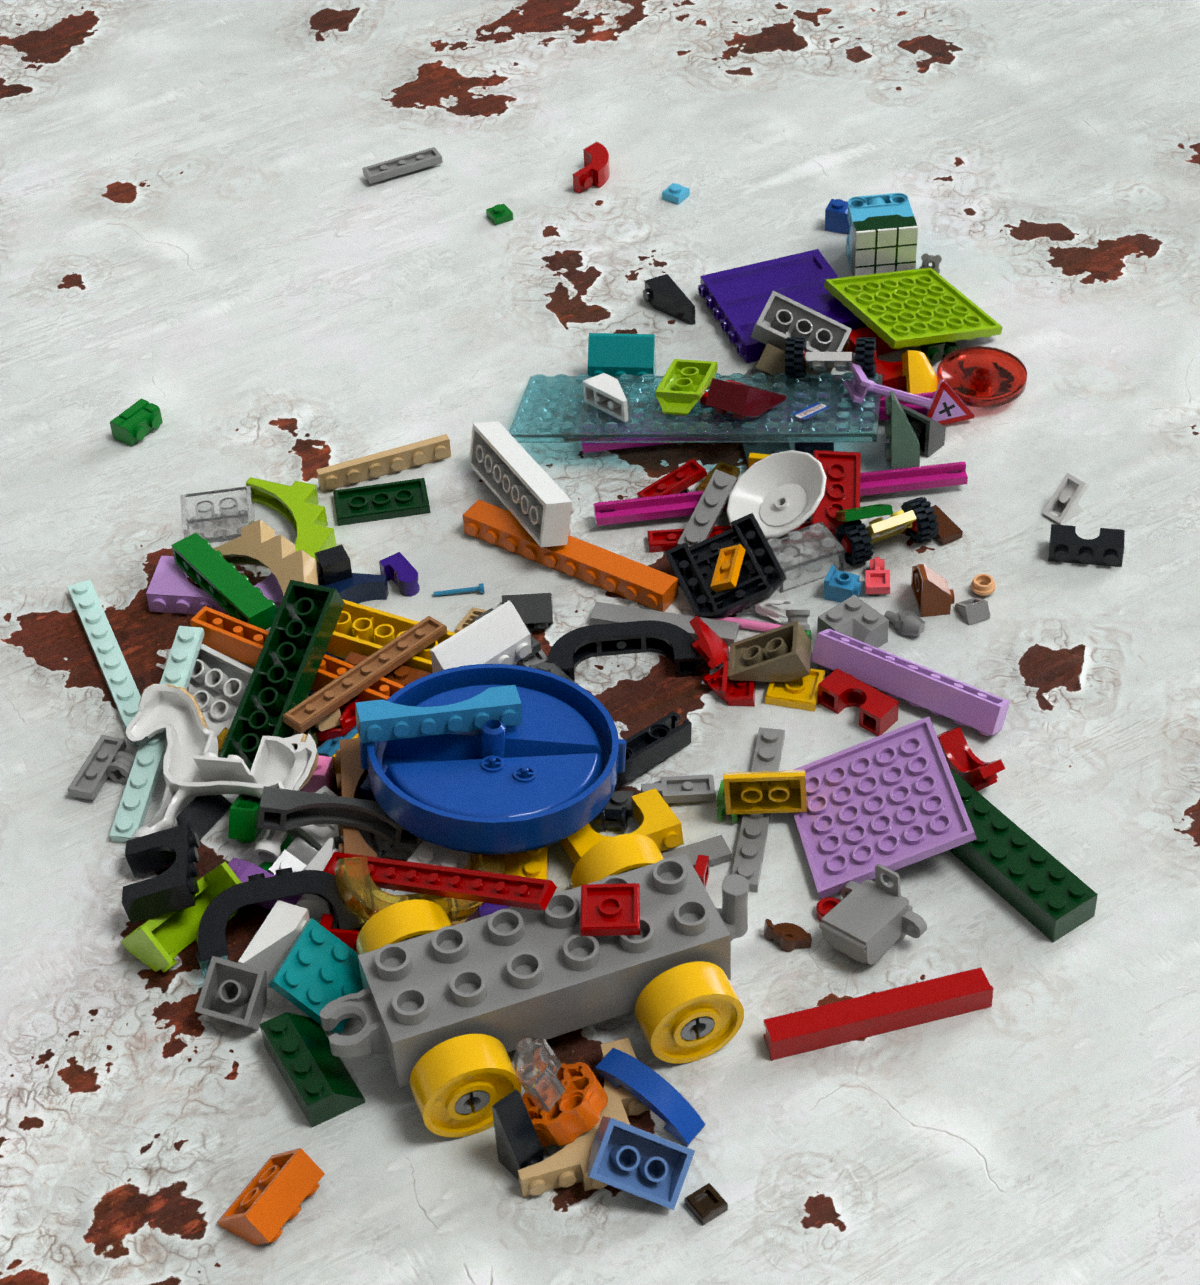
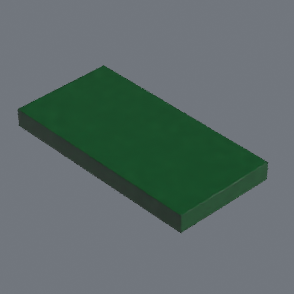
M424 478L333 491L338 526L430 513Z

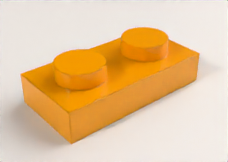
M741 544L720 549L710 586L715 592L736 588L745 554V549Z

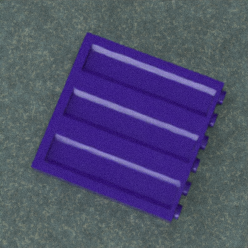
M818 249L700 276V285H698L700 297L705 299L707 308L712 310L715 320H718L721 324L722 331L727 333L730 343L734 344L737 354L742 356L746 363L757 361L766 345L752 338L751 335L773 291L852 328V331L867 327L863 321L824 288L825 279L839 277Z

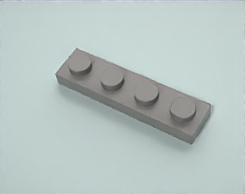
M435 147L363 167L362 169L363 175L372 184L379 183L385 179L396 178L409 172L413 173L426 167H434L443 162L441 154Z
M715 469L677 546L687 542L690 547L709 538L737 482V477Z

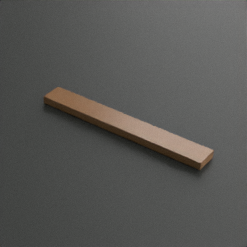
M430 616L426 617L283 714V722L299 733H303L447 634V626Z

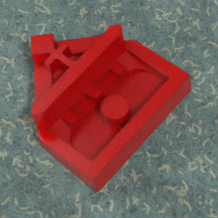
M695 616L690 621V624L699 639L692 646L705 657V661L712 670L714 668L719 669L724 661H729V648L723 639L698 616Z
M727 660L723 662V667L714 674L710 675L708 673L703 677V682L728 705L755 706L756 681L729 680V662Z
M354 697L349 705L339 707L341 717L339 718L340 726L325 731L317 730L316 733L319 741L343 736L356 726L355 703L359 702L358 697Z

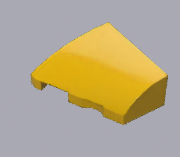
M914 350L904 352L902 354L903 376H906L907 392L919 394L936 391L940 381L925 353Z

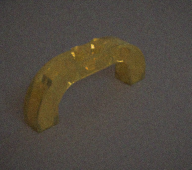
M471 853L470 864L472 870L504 874V854ZM367 856L339 859L334 870L337 886L342 898L357 915L367 921L380 910L407 900H428L440 905L446 911L451 923L469 918L484 904L483 902L419 893L408 895L386 893L378 888L371 879Z

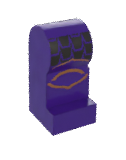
M400 552L379 561L380 574L386 575L387 581L392 580L399 587L400 594L408 597L414 596L420 591L418 572Z

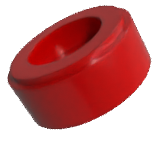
M833 897L821 899L816 906L818 920L822 922L821 919L841 901Z

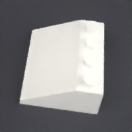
M202 644L187 691L195 696L209 730L215 731L216 736L225 741L253 669Z

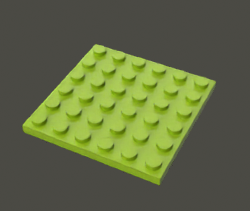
M931 267L825 279L824 288L893 349L911 346L919 347L920 345L941 342H955L956 340L964 339L972 340L979 337L989 338L994 335H1001L1003 327Z

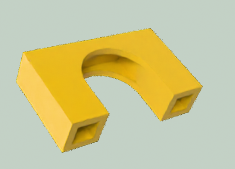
M656 788L631 796L633 817L640 827L629 834H640L652 839L660 852L684 844L682 823ZM588 823L576 833L561 840L560 844L574 865H576L589 849L611 837L595 832Z

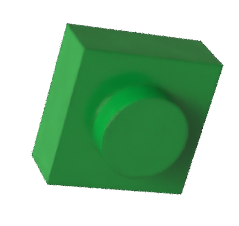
M498 204L486 209V216L495 226L513 220V212L505 204Z

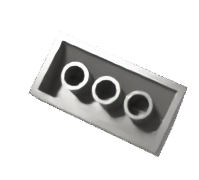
M773 291L755 325L751 337L764 344H771L785 351L787 337H805L806 352H841L852 328ZM827 368L826 372L831 373L833 368Z

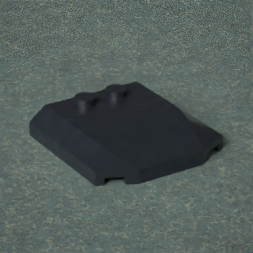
M753 513L732 521L731 529L689 547L687 542L665 551L666 558L675 576L678 578V582L695 616L702 618H725L768 599L786 580L785 573ZM741 544L745 549V554L736 588L715 592L710 586L720 549Z

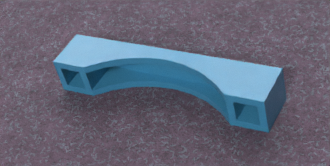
M516 685L490 687L468 700L443 706H406L385 700L355 703L356 726L361 744L481 730L482 724L491 719L502 722L505 727L521 725L522 703Z

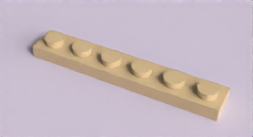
M445 434L317 469L319 488L321 492H326L451 457L450 439Z

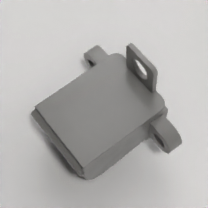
M880 864L875 866L876 882L872 880H865L861 884L854 881L848 882L841 889V895L844 899L821 919L822 922L819 925V928L822 929L823 938L834 949L860 963L869 965L879 961L895 942L903 940L906 935L919 938L927 930L925 920L920 915L912 912L909 900L901 896L899 874ZM882 874H886L892 879L893 886L888 885L883 880Z

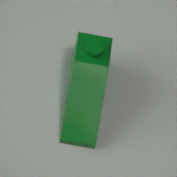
M242 794L237 797L229 810L228 838L236 839L240 843H250L256 840L262 828H257L261 799Z

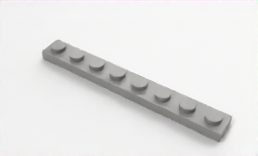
M759 727L751 772L779 771L785 730ZM771 813L743 814L732 874L741 875L748 880L749 892H758Z

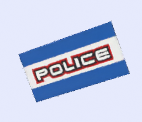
M817 402L791 415L805 420L831 407Z

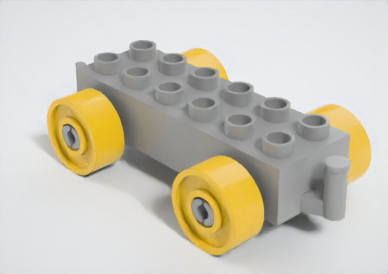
M622 834L608 838L589 849L579 859L573 869L571 877L573 889L554 893L545 911L512 907L452 926L446 911L434 902L416 899L392 904L373 915L358 934L356 949L363 990L339 997L329 1002L320 1011L321 1025L326 1031L333 1030L340 1021L347 1018H356L363 1024L362 1028L353 1035L332 1034L329 1037L331 1053L334 1056L343 1058L371 1056L373 1054L387 1055L398 1086L402 1087L410 1084L426 1127L436 1135L450 1138L470 1136L494 1126L492 1106L515 1089L521 1094V1084L507 1052L635 1011L636 1019L652 1052L658 1059L674 1064L689 1063L703 1059L717 1052L730 1042L739 1031L744 1020L743 1006L729 981L731 980L730 942L735 938L744 936L748 930L749 882L745 877L737 874L724 877L725 879L722 882V908H716L687 854L664 859L658 846L652 839L640 834ZM640 883V935L581 936V885Z

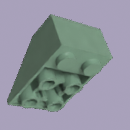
M890 391V398H885L886 416H890V420H885L886 439H889V443H885L886 462H890L891 469L920 466V444L917 434L895 393Z

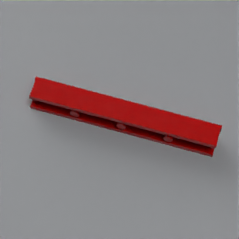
M982 967L764 1019L766 1034H763V1038L772 1061L992 1007L994 989L993 986H990Z

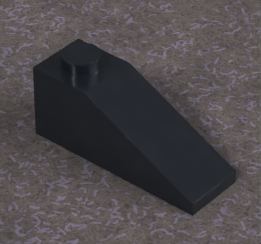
M668 274L644 281L643 297L655 310L690 325L695 324V306Z
M515 1089L492 1106L498 1161L519 1181L518 1170L543 1161L544 1155L542 1145L521 1094Z

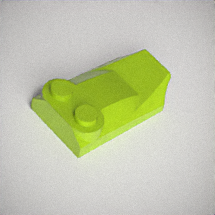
M674 359L655 391L662 412L670 415L687 416L701 399L706 389L710 388L712 378H715L718 370L717 362Z

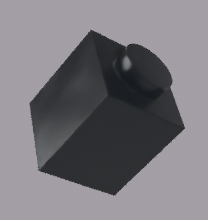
M342 545L314 553L317 561V576L321 577L325 585L352 577L350 558Z

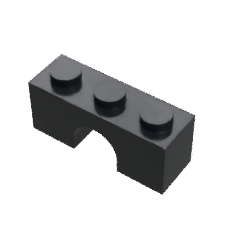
M1051 524L1048 561L1122 567L1125 530L1100 528L1097 538L1083 539L1076 534V526Z

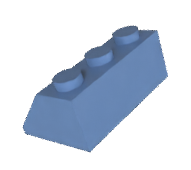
M602 1116L591 1148L587 1177L674 1210L695 1151L611 1117Z

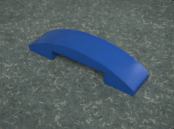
M612 1048L595 1067L594 1070L616 1089L620 1085L623 1086L666 1122L664 1129L684 1146L687 1147L706 1125L696 1110L671 1084L654 1070L629 1054Z

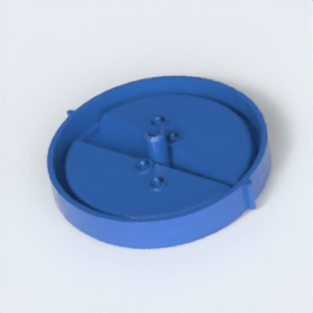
M475 664L449 668L421 677L398 690L386 701L416 707L443 706L468 700L490 687L516 685L522 703L521 725L505 727L502 722L491 719L482 724L481 730L362 744L360 742L361 769H368L370 788L380 807L390 818L415 836L429 843L460 852L490 855L511 854L552 845L571 836L591 822L609 802L615 790L617 773L625 772L626 740L618 738L615 723L603 704L591 693L574 682L556 674L526 666Z

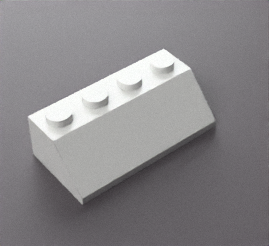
M510 601L505 602L430 649L433 673L449 668L475 664L513 665L532 653L530 632Z

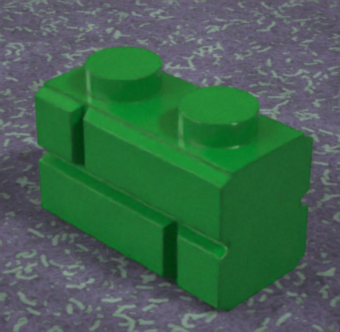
M142 398L118 417L110 421L114 439L131 447L138 441L143 440L147 434L157 429L163 423L160 408Z

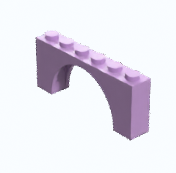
M161 556L146 592L150 612L196 615L206 606L229 615L204 590L188 581V575L175 563L174 556ZM271 572L268 577L254 585V587L260 588L268 600H273L278 611L283 599V592L277 578Z

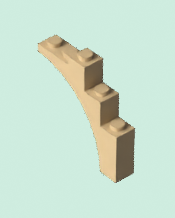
M262 520L254 521L242 527L240 537L213 548L215 551H220L224 559L228 563H233L234 566L248 564L270 569L279 582L283 596L290 580L318 585L316 559L303 550L296 551L295 544L281 534L275 536V530Z
M629 1037L600 1045L601 1060L612 1048L636 1058ZM605 1080L603 1089L608 1095V1103L602 1110L598 1123L590 1131L584 1132L557 1153L539 1163L518 1170L519 1187L522 1197L541 1195L546 1191L560 1187H570L578 1182H582L585 1191L606 1187L608 1184L587 1177L591 1148L602 1116L611 1117L630 1125L627 1116L639 1115L650 1109L623 1086L620 1085L616 1089Z

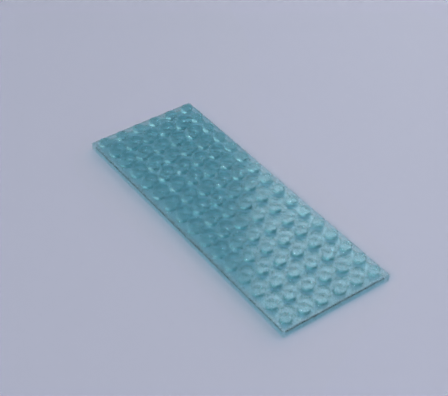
M850 372L843 373L842 375H832L831 373L810 375L806 373L805 378H786V373H777L774 376L763 373H755L753 375H743L741 373L720 375L716 373V379L725 381L728 379L786 396V400L755 418L746 416L745 420L732 417L733 412L727 411V415L713 412L714 407L700 404V400L687 416L670 415L662 412L660 403L655 395V391L664 376H655L654 374H644L642 376L622 374L612 377L618 379L627 399L629 421L623 422L584 402L582 381L592 378V376L587 374L567 376L565 374L545 376L537 374L530 376L509 433L518 443L877 442L882 396L866 393L862 404L853 402L843 384L845 380L852 381L854 374ZM875 373V378H867L876 384L883 385V374ZM817 402L831 407L805 420L791 415Z

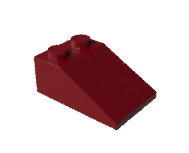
M712 378L705 405L714 407L713 412L727 415V411L733 412L732 417L745 420L746 416L755 418L785 401L786 396L744 384Z

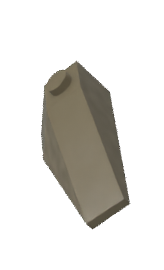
M768 343L765 345L755 367L759 370L757 374L767 379L773 376L775 378L844 387V380L826 371H813V368H810L807 363L805 378H786L785 351Z

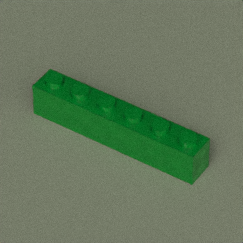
M194 533L171 545L175 563L231 617L264 630L272 626L277 612V607L273 600H268L260 588L254 587L246 575H241L233 563H228L220 551H215L207 539H202L197 533Z

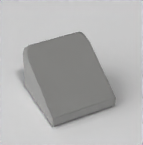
M975 597L955 605V609L969 625L990 619L988 601Z

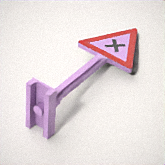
M851 364L850 368L854 374L852 381L845 380L843 383L853 402L862 404L866 393H874L890 398V391H893L899 401L928 408L925 416L942 425L975 417L972 411L944 380H940L933 398L930 399L876 384L874 381L867 379L860 365Z

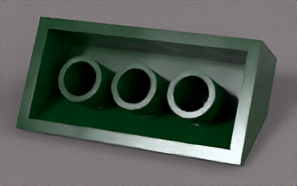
M285 1012L260 1024L264 1046L311 1127L366 1103L365 1098L340 1057L332 1055L329 1039L321 1025L311 1017Z

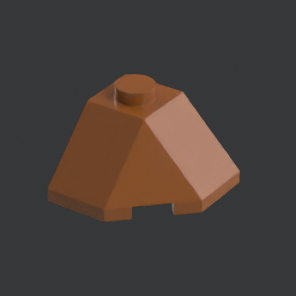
M924 564L913 566L911 587L920 616L929 617L950 614L951 604H954L955 597L954 591L949 589L946 579Z

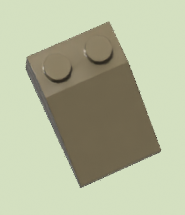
M795 621L730 644L728 678L735 681L789 682L810 675L811 640L800 622Z

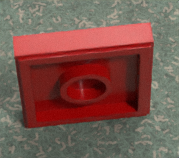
M640 883L581 885V936L640 935Z

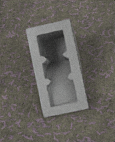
M297 836L286 850L284 849L268 872L276 876V870L292 867L293 872L304 871L319 851Z

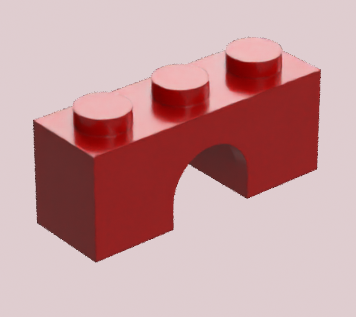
M838 668L818 684L819 704L837 714L847 707H858L859 726L876 736L882 735L898 720L899 701Z

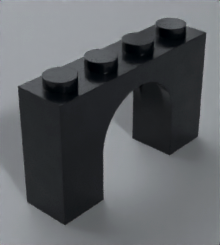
M188 823L126 841L125 857L134 877L169 868L156 877L123 886L122 905L131 924L195 906L196 894L199 893L196 878H199V870L196 863L200 862L197 848L200 847V841L197 833H192Z

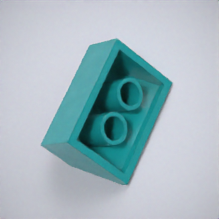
M589 333L588 379L606 373L618 379L620 385L654 386L656 374L655 334Z

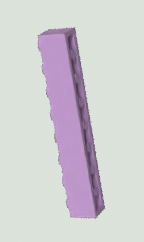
M828 628L817 634L810 661L819 664L818 666L821 669L831 671L838 668L875 689L878 688L885 691V694L892 698L900 697L907 700V703L911 706L924 707L929 709L933 715L951 718L957 725L973 727L977 729L976 731L979 734L991 736L1002 730L1010 701Z

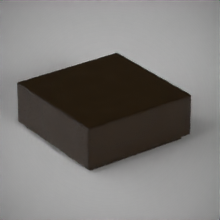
M710 1183L684 1198L686 1207L702 1225L728 1210V1203Z

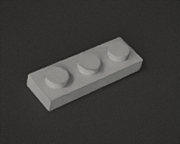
M101 735L68 787L70 796L92 801L95 799L108 778L106 771L108 765L114 762V757L119 751H124L127 747L125 739Z

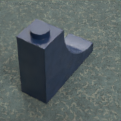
M352 573L351 578L325 585L321 577H318V585L335 588L342 599L357 604L371 600H387L389 594L386 575Z

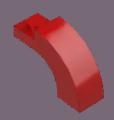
M595 142L583 149L584 168L573 174L574 192L578 194L592 186L600 188L609 179V153L599 142Z

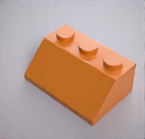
M302 1148L272 1155L216 1223L253 1245L271 1244L280 1237L283 1232L281 1228L287 1220L293 1219L300 1212V1204L304 1199L317 1191L320 1186L318 1182L325 1173Z

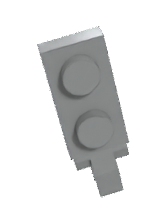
M712 774L661 777L660 781L641 784V793L656 788L666 803L716 801L714 777Z

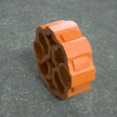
M583 1062L575 1064L561 1063L551 1067L545 1074L534 1078L526 1086L522 1097L542 1147L567 1145L584 1132L590 1131L600 1120V1114L608 1103V1095L590 1067Z

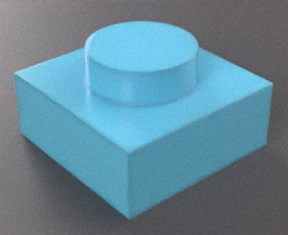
M672 183L662 192L663 200L678 205L690 196L689 188Z

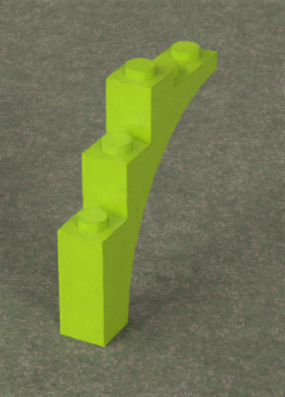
M252 477L247 480L246 487L249 501L265 505L277 511L293 526L297 533L296 551L303 550L315 559L314 553L337 546L334 529L326 527L328 523L325 507L318 505L316 485L295 481L292 486Z

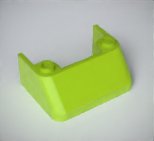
M223 862L197 880L199 893L196 894L195 906L148 919L122 939L120 943L129 953L152 970L157 972L161 969L164 973L177 963L174 958L178 953L196 939L199 921L209 903L224 890L242 882L228 864ZM238 910L230 916L229 920L239 913Z

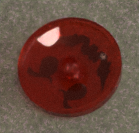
M975 346L962 348L945 356L938 365L937 380L938 384L940 380H944L967 406L996 407L1012 402L1024 392L1027 384V370L1020 359L1007 351L993 347Z

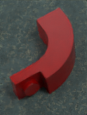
M960 727L937 735L949 768L976 791L998 782L996 773L1005 769L1002 760L999 759L992 762L981 761L970 749Z

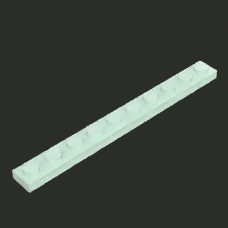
M91 580L67 586L69 595L126 729L139 711L140 693ZM131 742L133 747L139 745Z
M178 627L160 684H170L187 690L205 635L203 628ZM166 731L139 744L109 835L113 842L126 843V841L131 840L135 830L144 824L168 745Z

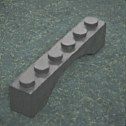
M266 786L263 788L257 828L288 831L307 825L335 824L371 832L394 846L417 849L422 844L423 839L410 833L390 818L377 801Z

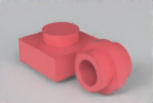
M880 557L870 559V570H865L866 594H890V570H885V561L880 559Z

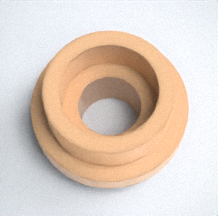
M978 574L971 582V590L977 595L986 596L995 591V582L988 574Z

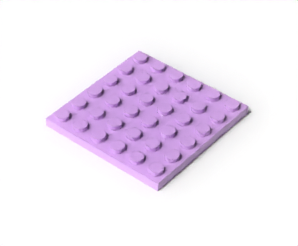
M929 716L793 769L806 771L807 812H795L793 816L821 899L841 892V889L850 881L861 884L865 880L876 878L875 866L877 864L895 871L977 839Z

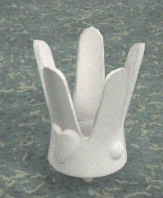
M768 598L756 603L755 612L761 616L770 617L782 625V622L777 618L779 616L787 617L786 611L772 604H790L791 601Z

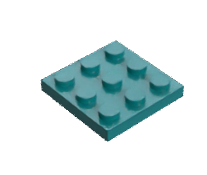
M311 918L305 923L268 985L321 1025L320 1011L329 1002L363 990L358 953ZM349 1018L340 1021L329 1032L340 1034Z

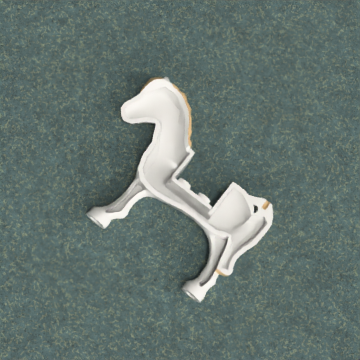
M151 684L143 690L139 702V711L128 724L125 733L131 742L141 744L155 735L166 731L168 745L163 760V775L166 787L159 809L147 824L135 830L131 840L173 828L175 816L180 805L189 797L242 794L261 799L264 786L300 791L309 782L317 768L319 757L315 741L310 734L306 735L304 733L287 738L262 736L250 771L244 760L237 755H228L227 758L218 757L217 736L215 731L209 730L195 696L183 687H176L170 684ZM294 744L298 746L296 750L294 749ZM267 829L264 838L256 844L253 855L262 861L274 863L281 854V845L287 838L286 831Z

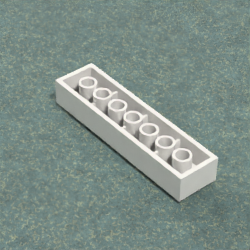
M499 421L473 423L469 459L470 467L540 547L567 545L568 535L571 534L570 518L574 511L572 500Z

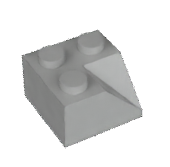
M853 595L818 616L817 634L829 628L878 648L888 642L889 619L856 595Z

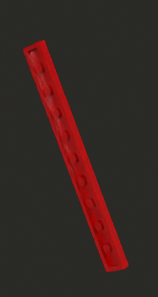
M340 852L333 853L323 870L349 884L540 911L546 910L557 888L552 880Z

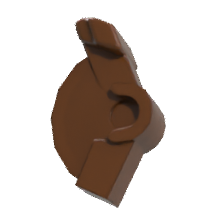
M765 920V939L769 941L775 940L783 951L789 952L794 950V948H811V934L807 933L802 927L793 923L774 925L771 920Z

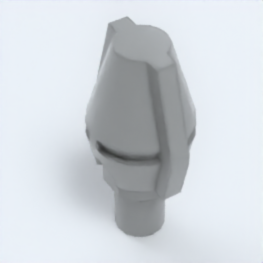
M903 610L902 613L886 611L884 617L896 626L895 630L902 635L920 636L925 629L926 622L912 611Z

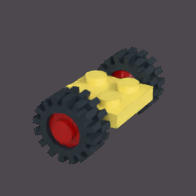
M919 497L904 502L901 505L902 510L891 514V518L883 520L882 517L870 521V526L868 527L861 520L849 521L838 525L835 535L838 538L836 542L840 546L838 548L839 552L842 551V558H845V562L849 563L850 566L872 559L874 553L871 550L873 549L872 543L901 534L905 529L907 530V536H910L911 541H914V543L935 538L939 531L937 528L939 524L936 522L937 515L933 513L935 511L934 508L930 507L931 503L927 501V498Z

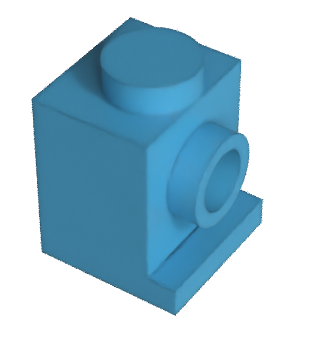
M832 565L824 579V599L841 603L853 595L859 597L863 585L862 582H859L860 575L836 570V566Z

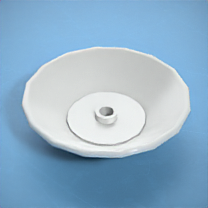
M794 450L773 453L754 463L739 477L729 495L726 512L730 525L732 521L753 513L766 539L778 538L799 528L814 514L824 497L827 477L822 463L809 453Z

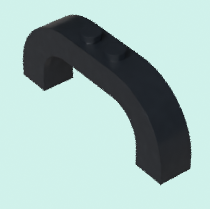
M633 621L580 627L560 637L552 646L548 656V663L557 665L574 681V671L578 664L585 659L596 656L655 652L669 658L674 666L675 678L700 675V654L692 646L695 642L694 638L681 627L663 621Z
M292 867L276 870V876L265 878L264 873L248 876V882L229 887L217 895L206 907L199 921L196 935L199 961L209 960L212 956L223 957L229 955L225 936L227 922L237 909L247 905L301 894H313L321 897L330 905L334 913L336 928L343 930H352L364 926L367 922L364 907L356 892L345 881L328 872L318 870L293 872Z

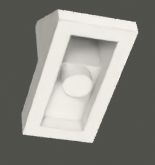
M1067 472L1044 509L1043 514L1061 525L1065 524L1083 511L1077 504L1089 485Z

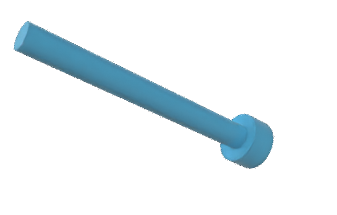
M484 583L479 584L477 587L434 592V597L475 591L485 593Z

